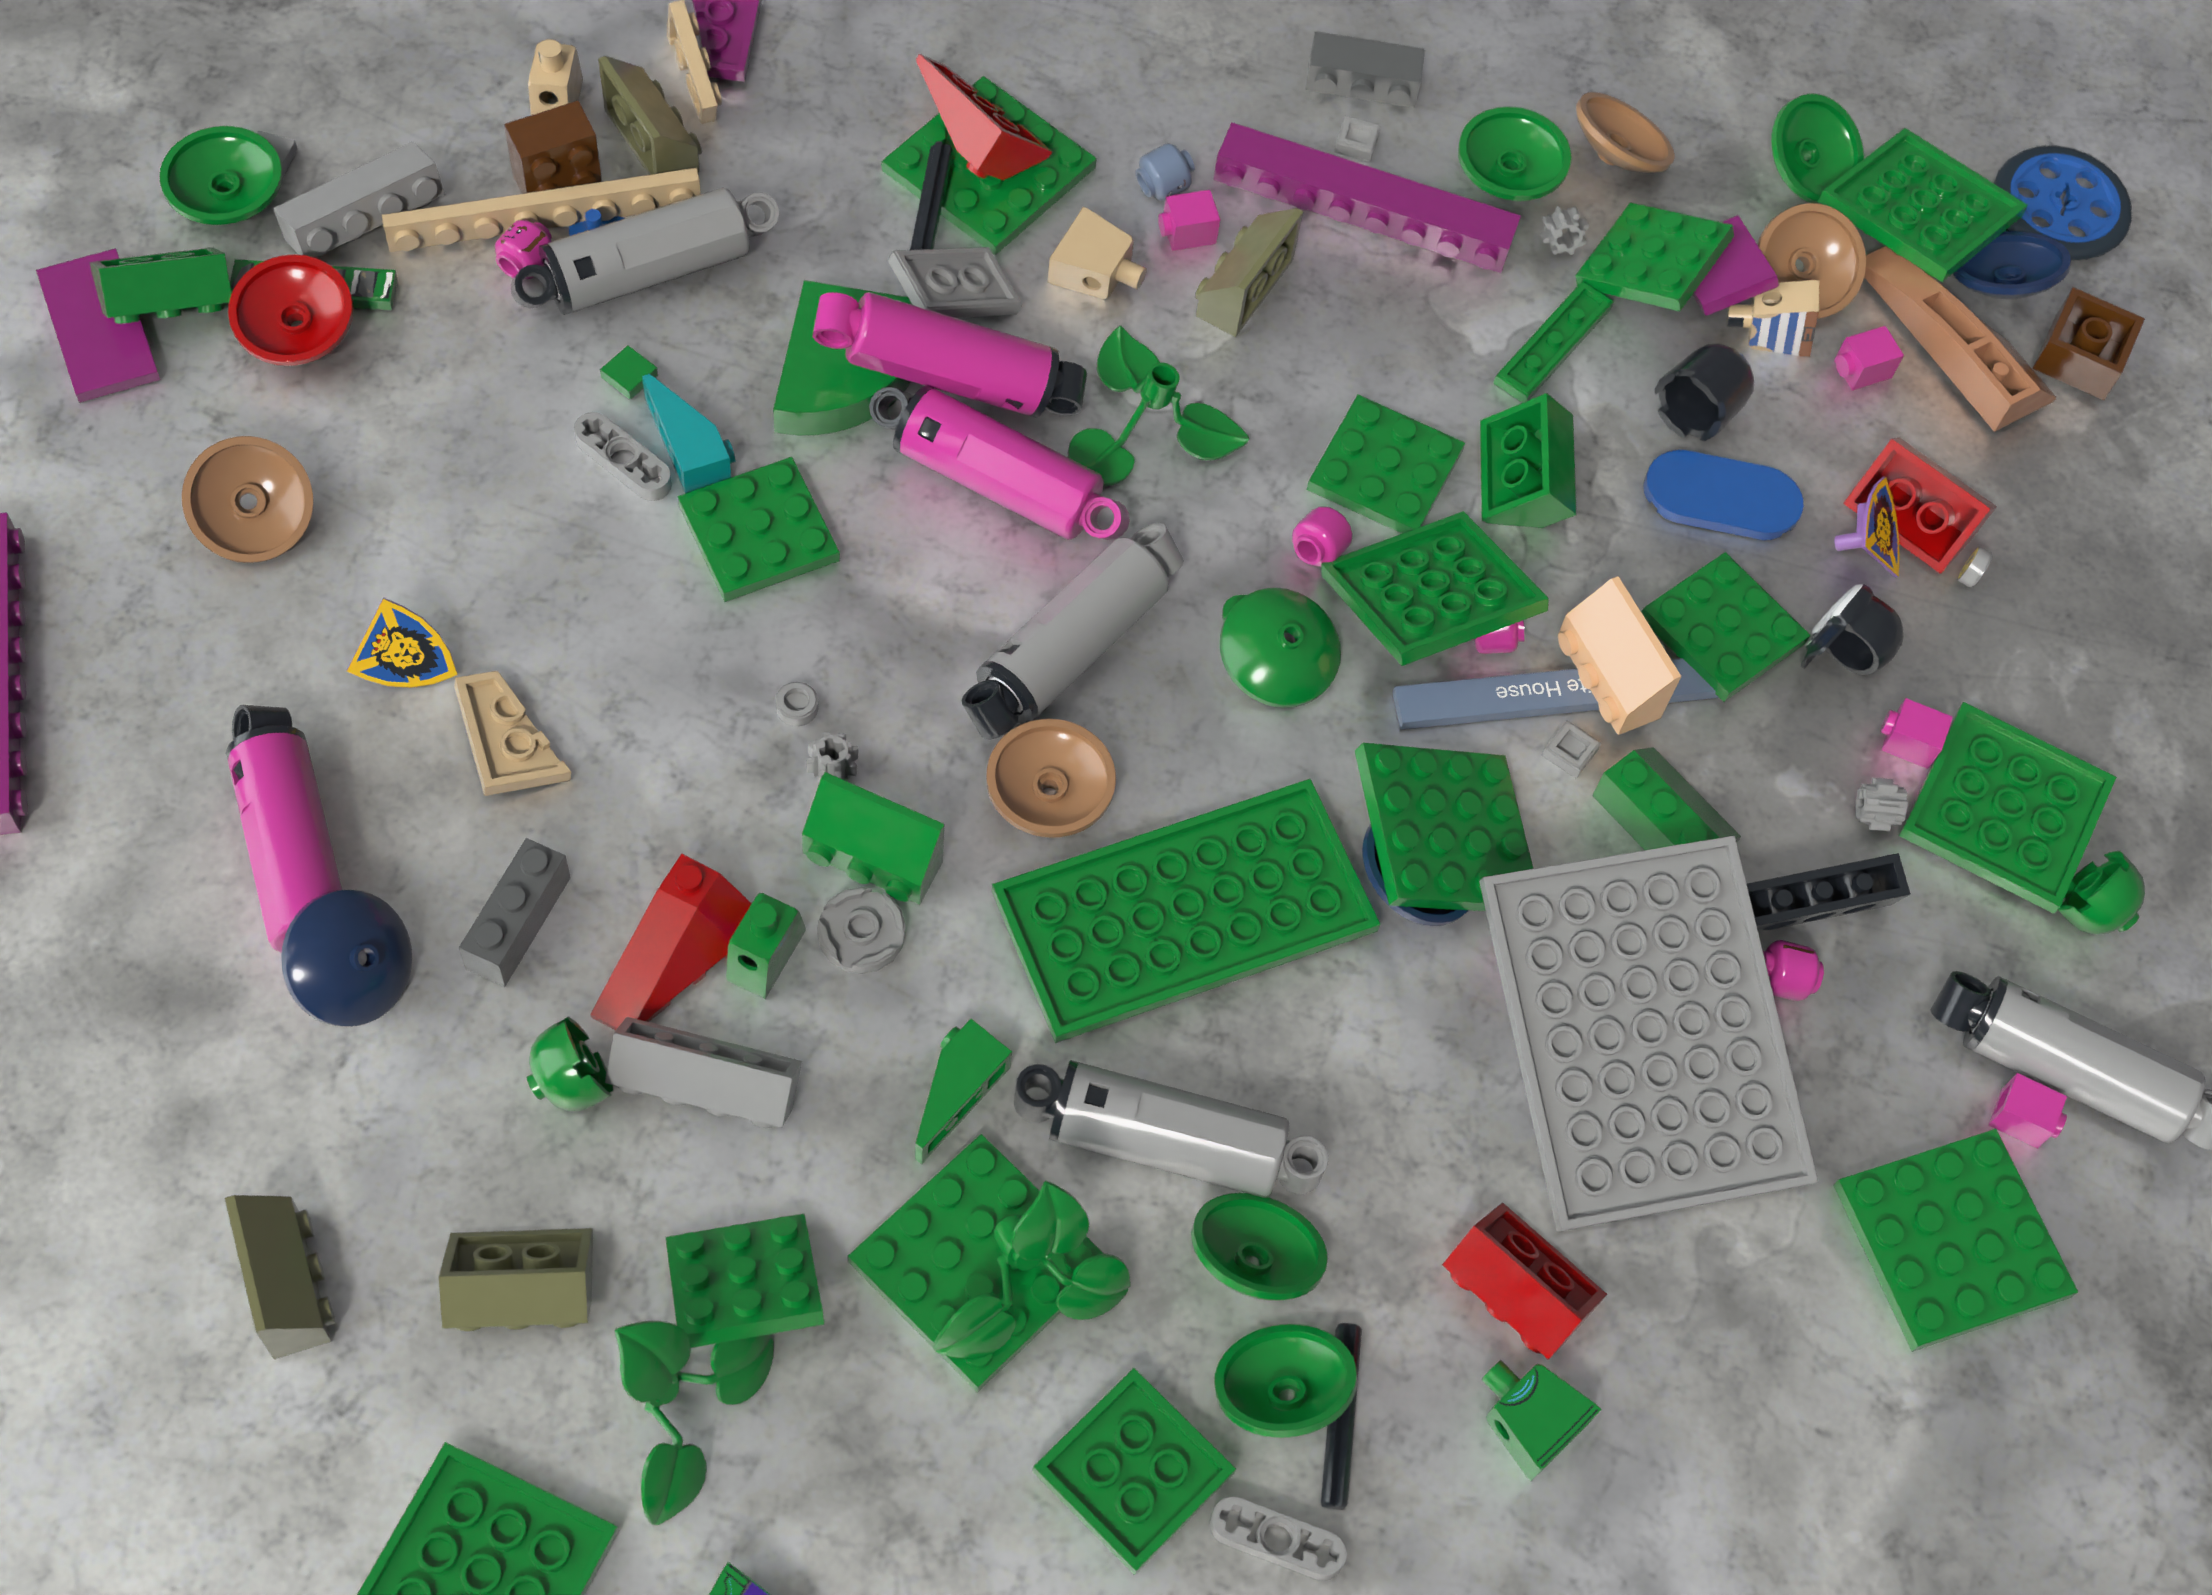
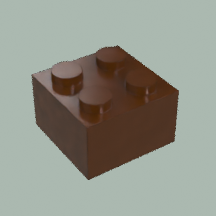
M579 100L504 124L512 174L522 194L602 182L596 134Z
M2073 287L2057 312L2032 369L2105 400L2125 368L2145 318Z

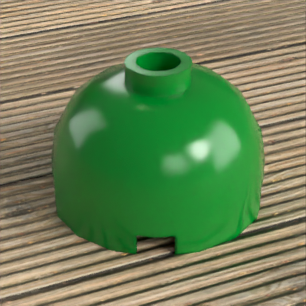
M2120 851L2105 854L2104 856L2108 859V862L2097 867L2092 861L2074 875L2066 893L2065 901L2057 910L2080 931L2091 935L2108 934L2115 930L2124 932L2138 921L2139 914L2137 912L2143 905L2145 896L2143 877L2135 865Z
M566 1017L555 1023L537 1037L530 1050L529 1065L532 1074L527 1076V1082L539 1100L546 1097L554 1106L560 1109L581 1111L612 1095L610 1093L614 1091L612 1084L605 1083L607 1068L598 1051L595 1053L591 1052L584 1043L590 1039L589 1036L571 1017Z

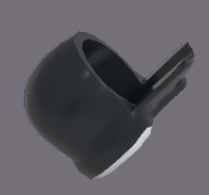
M1865 584L1853 586L1814 626L1812 639L1805 646L1807 652L1802 660L1801 667L1805 669L1815 656H1820L1824 651H1827L1839 664L1853 673L1871 675L1879 671L1894 658L1902 645L1904 636L1900 617L1893 608L1874 596L1870 587Z

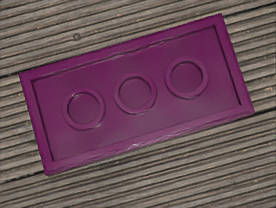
M116 248L36 270L79 403L161 380L141 320L116 324L114 317L107 318L102 313L90 262L118 259L119 255Z

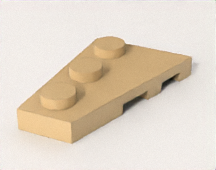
M684 0L671 2L668 8V41L670 45L675 44L676 61L680 71L686 69L689 71L685 75L687 89L701 124L715 121L717 106L722 105V100L717 83H710L707 71L710 70L707 51L705 47L699 48L695 37L699 35L696 16L694 12H687Z
M498 671L455 678L454 687L484 796L570 781V769L564 761L560 762L550 748L549 740L542 731L538 732L525 714V707Z

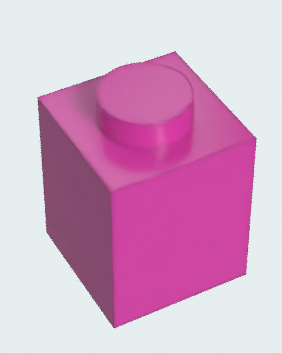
M1211 190L1166 196L1164 213L1159 214L1158 220L1161 235L1168 237L1172 251L1217 243L1220 217Z
M1882 326L1846 337L1834 362L1836 363L1839 375L1845 378L1853 391L1891 379L1904 354L1887 327Z
M1905 698L1897 712L1889 710L1880 730V733L1886 735L1881 751L1929 769L1942 751L1953 717Z
M2017 1073L2001 1089L1988 1126L2038 1149L2050 1137L2056 1139L2061 1133L2067 1119V1115L2062 1113L2067 1096Z

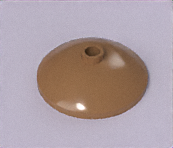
M1588 92L1582 95L1576 105L1577 119L1588 142L1597 151V155L1602 161L1626 170L1643 173L1662 172L1671 166L1675 158L1672 145L1663 132L1641 112L1627 103L1603 93Z
M1807 203L1786 209L1767 224L1757 243L1776 273L1778 282L1819 280V313L1817 319L1825 318L1841 311L1854 299L1861 288L1866 270V253L1862 238L1854 224L1845 215L1832 207L1817 203ZM1797 259L1803 262L1804 268L1802 272L1796 268Z
M239 436L224 439L211 445L194 460L184 479L182 507L185 519L192 533L211 552L235 562L257 563L271 560L284 554L301 539L311 520L313 492L305 469L292 453L279 444L264 438ZM247 494L254 495L257 498V505L250 510L244 509L240 503L241 498Z
M1040 719L1019 725L1000 739L988 761L986 782L988 794L994 807L1007 822L1017 829L1035 836L1056 838L1084 831L1104 815L1114 795L1116 772L1108 749L1092 732L1069 721ZM1045 788H1052L1057 793H1055L1054 795H1047L1042 790Z

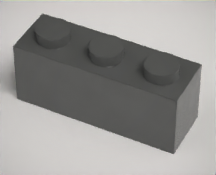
M1315 31L1305 90L1415 108L1421 85L1425 49Z
M528 838L524 840L459 946L466 970L503 987L507 985L570 880L566 855Z

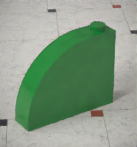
M804 280L773 408L774 433L798 436L823 435L856 427L873 419L870 415L869 405L871 398L877 391L886 387L906 391L912 382L851 364L846 359V348L834 349L817 343L812 336L821 295L829 292L842 293L853 297L858 303L867 292L912 305L910 299L905 296ZM898 399L893 400V401L889 404L888 408H889L892 404H894Z

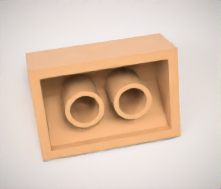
M1617 576L1610 579L1568 612L1557 636L1562 652L1566 656H1570L1577 667L1581 683L1586 689L1591 690L1599 703V711L1603 719L1611 723L1616 733L1620 735L1661 719L1682 676L1620 577Z

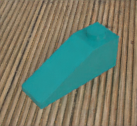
M651 374L642 376L645 401L684 493L731 478L730 464L735 463L736 459L729 439L722 441L715 424Z

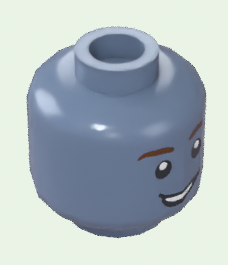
M1167 143L1143 155L1139 161V169L1135 173L1137 181L1147 197L1153 196L1157 200L1165 201L1166 196L1177 195L1190 187L1192 183L1191 172L1195 170V166L1190 154L1185 149L1180 151L1175 145Z

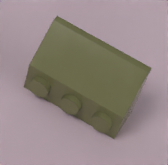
M608 56L598 58L604 110L646 172L652 175L697 168L699 173L698 155L702 154L699 140L693 132L688 134L675 106L670 107L665 101V95L657 80L651 81L642 67Z
M1293 208L1260 214L1249 228L1243 226L1235 239L1234 248L1231 252H1223L1215 266V273L1210 279L1205 277L1199 284L1195 293V298L1198 299L1196 317L1236 338L1293 261L1303 211Z
M233 1195L226 1197V1207L255 1331L273 1359L275 1360L331 1342L328 1326L335 1324V1317L329 1297H320L317 1282L325 1280L318 1253L310 1254L306 1239L314 1237V1232L307 1209L299 1211L291 1196Z
M593 1228L450 1233L439 1273L442 1329L456 1328L460 1331L469 1332L482 1327L505 1326L508 1329L520 1330L530 1325H554L559 1328H570L577 1324L588 1323L592 1301Z

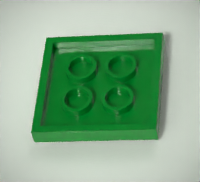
M1630 202L1575 275L1577 286L1584 281L1604 294L1681 311L1734 238L1733 225Z
M1357 395L1310 477L1306 490L1397 532L1405 533L1423 526L1461 456L1465 442L1361 395Z
M792 457L677 496L679 508L724 602L840 561V552Z
M1726 552L1652 601L1641 611L1653 632L1680 659L1683 658L1716 691L1715 694L1723 702L1801 648L1811 636Z
M805 1213L665 1237L676 1325L686 1332L691 1348L824 1325L823 1309Z
M1135 1368L1110 1390L1032 1469V1472L1134 1575L1236 1471V1468Z

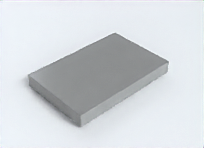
M989 247L892 251L887 260L914 306L954 318L1015 315L1022 307L1021 301Z

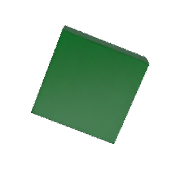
M628 345L600 369L601 378L630 400L644 388L642 376L651 374L655 378L658 376L657 367Z

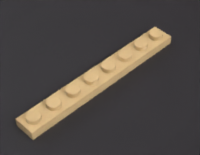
M697 168L385 214L382 215V221L389 252L410 251L415 248L441 244L449 245L460 241L480 238L489 239L500 236L517 220H527L532 223L539 222L546 228H553L559 226L567 227L576 222L586 221L585 213L590 209L599 210L602 221L610 220L615 216L637 215L700 195V182Z

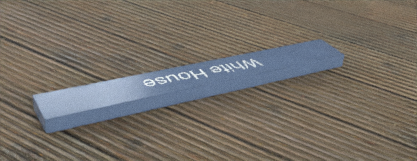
M1683 658L1671 659L1682 677L1669 703L1719 698L1715 694L1716 691ZM1578 669L1395 686L1392 693L1400 730L1599 710V703L1591 690L1586 689L1581 683Z

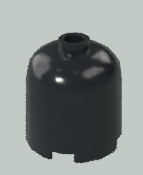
M1707 344L1691 353L1659 380L1655 387V394L1659 393L1662 407L1657 411L1665 424L1680 437L1685 438L1690 434L1695 437H1701V441H1707L1716 436L1746 405L1754 391V375L1748 361L1736 349L1724 344Z

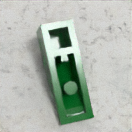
M970 1019L961 1029L957 1026L951 1029L940 1044L942 1050L915 1143V1159L921 1164L924 1163L1010 1069L1012 1051L973 1019Z

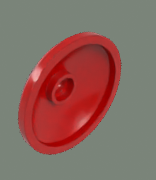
M282 255L257 264L243 275L231 294L228 317L235 338L255 358L280 366L303 365L324 357L344 339L353 318V299L344 278L326 262L305 255ZM295 321H303V323L298 326H291L292 323H294Z

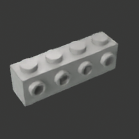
M410 142L276 206L273 210L284 240L299 255L318 258L325 255L328 251L348 241L356 240L363 234L383 225L382 215L424 207L431 201L445 195L435 162L414 142Z
M626 1017L614 1032L605 1083L616 1085L621 1091L629 1094L647 1093L659 1096L665 1102L672 1105L690 1104L706 1108L710 1114L726 1117L733 1115L749 1119L751 1123L759 1127L772 1128L777 1126L782 1128L793 1108L802 1061Z

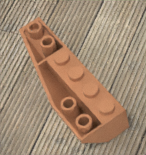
M1886 246L1866 255L1865 279L1994 432L2054 402L2056 396L2010 342L1980 320L1939 282Z

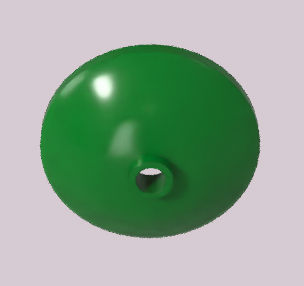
M1805 94L1796 97L1786 103L1776 116L1772 129L1771 144L1773 159L1781 178L1801 199L1809 203L1821 204L1818 201L1822 191L1864 159L1862 140L1854 121L1836 101L1820 94Z
M1498 107L1476 115L1467 123L1458 143V158L1467 177L1483 191L1506 200L1529 201L1549 195L1564 182L1571 165V150L1563 132L1545 116L1519 107Z
M234 126L205 128L184 137L168 151L161 164L159 174L161 189L168 204L183 217L209 225L237 223L260 213L278 194L283 177L280 158L271 143L251 130Z
M1265 588L1254 591L1243 597L1233 606L1221 628L1220 654L1228 675L1246 695L1265 705L1279 708L1305 705L1323 694L1331 685L1338 672L1341 647L1336 628L1327 613L1316 602L1299 592L1284 588ZM1284 633H1290L1294 637L1295 642L1287 641Z
M1248 1193L1221 1195L1211 1199L1200 1208L1192 1225L1191 1240L1195 1253L1201 1263L1218 1281L1245 1296L1270 1301L1298 1298L1317 1287L1325 1273L1328 1262L1327 1249L1317 1229L1302 1214L1275 1199Z
M1281 1324L1256 1330L1235 1342L1224 1353L1217 1365L1214 1385L1216 1398L1221 1410L1237 1426L1261 1436L1290 1438L1318 1431L1339 1418L1354 1398L1357 1388V1371L1355 1361L1348 1348L1332 1334L1306 1325Z

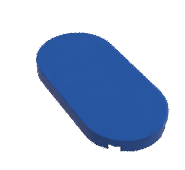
M1673 450L1658 456L1651 463L1643 485L1644 494L1649 504L1652 501L1653 505L1657 507L1656 512L1667 520L1759 540H1773L1781 537L1783 533L1791 531L1801 517L1804 507L1803 496L1799 487L1788 475L1780 470L1688 450Z

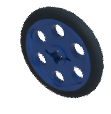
M2056 145L2037 146L2027 149L2007 160L1998 171L1994 182L1995 185L2028 205L2023 216L2007 230L2035 233L2052 238L2066 247L2070 253L2071 261L2089 260L2102 256L2117 247L2128 234L2132 222V207L2127 189L2119 177L2106 164L2087 153ZM2040 169L2053 171L2057 178L2050 179L2045 177L2040 172ZM2083 178L2088 180L2093 188L2088 189L2080 186L2076 179ZM2018 188L2031 190L2035 197L2027 198L2022 196ZM2064 190H2065V194H2064V197H2063V200H2062V201H2064L2065 209H2064V211L2062 212V214L2060 215L2061 209H2062V207H2063V204H2061L2062 201H2061L2060 197H2061L2062 193H2063ZM2090 208H2101L2108 217H2098L2092 213ZM2032 217L2045 219L2049 227L2036 225ZM2068 227H2078L2084 231L2086 236H2075L2069 231Z

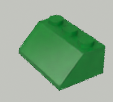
M213 247L90 262L102 313L107 318L114 317L116 324L140 321L139 314L156 312L157 318L177 317L182 315L181 309L198 307V313L222 311V304L229 303L232 294L225 253Z
M1545 393L1480 420L1482 521L1486 524L1544 528L1575 516L1576 486L1573 414L1548 393Z
M1654 747L1633 750L1606 770L1592 795L1644 850L1735 836L1737 842L1741 838L1731 825Z
M824 772L802 832V852L810 861L819 866H833L846 872L847 876L857 883L874 884L885 889L888 895L898 901L907 902L910 900L920 905L943 863L945 824Z

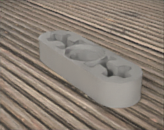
M590 412L576 420L574 432L577 446L599 465L645 500L656 501L669 494L672 486L670 469L661 459L603 414ZM590 430L591 432L596 433L600 430L602 439H600L595 434H590L587 437L586 432ZM619 450H629L634 454L633 459L627 463H617L611 457ZM644 474L651 479H655L659 476L660 482L656 483L655 481L651 480L648 483H645Z
M1238 1497L1224 1498L1217 1503L1211 1514L1210 1530L1215 1539L1220 1543L1317 1580L1331 1579L1339 1573L1345 1564L1347 1556L1346 1547L1336 1534ZM1231 1510H1236L1240 1513L1238 1521L1251 1527L1255 1522V1517L1262 1519L1263 1521L1255 1535V1543L1247 1540L1252 1530L1237 1526L1234 1533L1226 1531V1522L1219 1518L1220 1515L1228 1516ZM1271 1526L1285 1528L1291 1537L1290 1547L1284 1551L1270 1549L1264 1539L1265 1531ZM1301 1535L1308 1537L1304 1547L1319 1550L1321 1545L1325 1544L1330 1547L1329 1555L1336 1558V1561H1328L1325 1567H1320L1316 1564L1317 1556L1304 1550L1300 1560L1292 1556L1299 1547Z

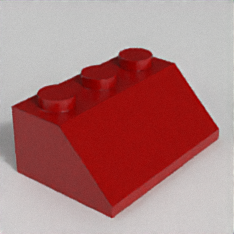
M1900 437L1892 438L1843 503L1857 513L1858 505L1867 503L1874 484L1882 477H1886L1897 517L1899 544L1940 574L1973 539L1997 508L1996 505Z
M1503 1202L1471 1228L1442 1264L1450 1272L1452 1280L1459 1287L1472 1291L1485 1303L1487 1311L1494 1318L1501 1322H1507L1521 1335V1340L1530 1350L1544 1355L1548 1360L1563 1346L1608 1295Z

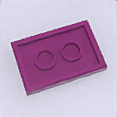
M1739 215L1722 221V223L1733 225L1734 238L1693 293L1705 316L1779 286L1776 273Z

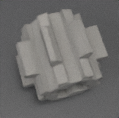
M1556 206V212L1542 218L1545 224V231L1540 233L1543 243H1550L1553 254H1562L1564 251L1573 255L1575 253L1574 250L1578 246L1582 247L1587 244L1584 235H1586L1585 231L1590 228L1586 218L1579 219L1580 214L1577 207L1574 206L1572 209L1562 210L1560 206ZM1567 228L1568 231L1563 233L1562 230Z
M823 732V738L820 740L816 739L814 743H808V755L811 758L806 760V770L808 773H814L815 777L818 776V783L824 772L842 780L845 778L849 779L850 776H856L857 764L854 761L858 759V746H851L850 742L846 743V734L838 733L836 736L830 735L829 732Z
M1872 778V784H1861L1855 801L1856 819L1869 825V830L1890 831L1891 825H1902L1908 808L1907 790H1904V787H1898V784H1893V779Z

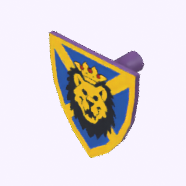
M1882 477L1874 484L1867 503H1861L1857 507L1856 532L1835 536V547L1837 551L1863 548L1894 577H1899L1897 517L1887 479Z
M384 597L346 671L365 680L385 686L409 688L436 684L458 675L451 652L440 634L420 615Z

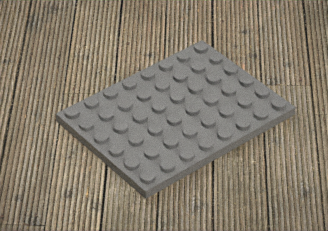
M1735 836L1483 877L1479 881L1557 1232L1818 1183Z

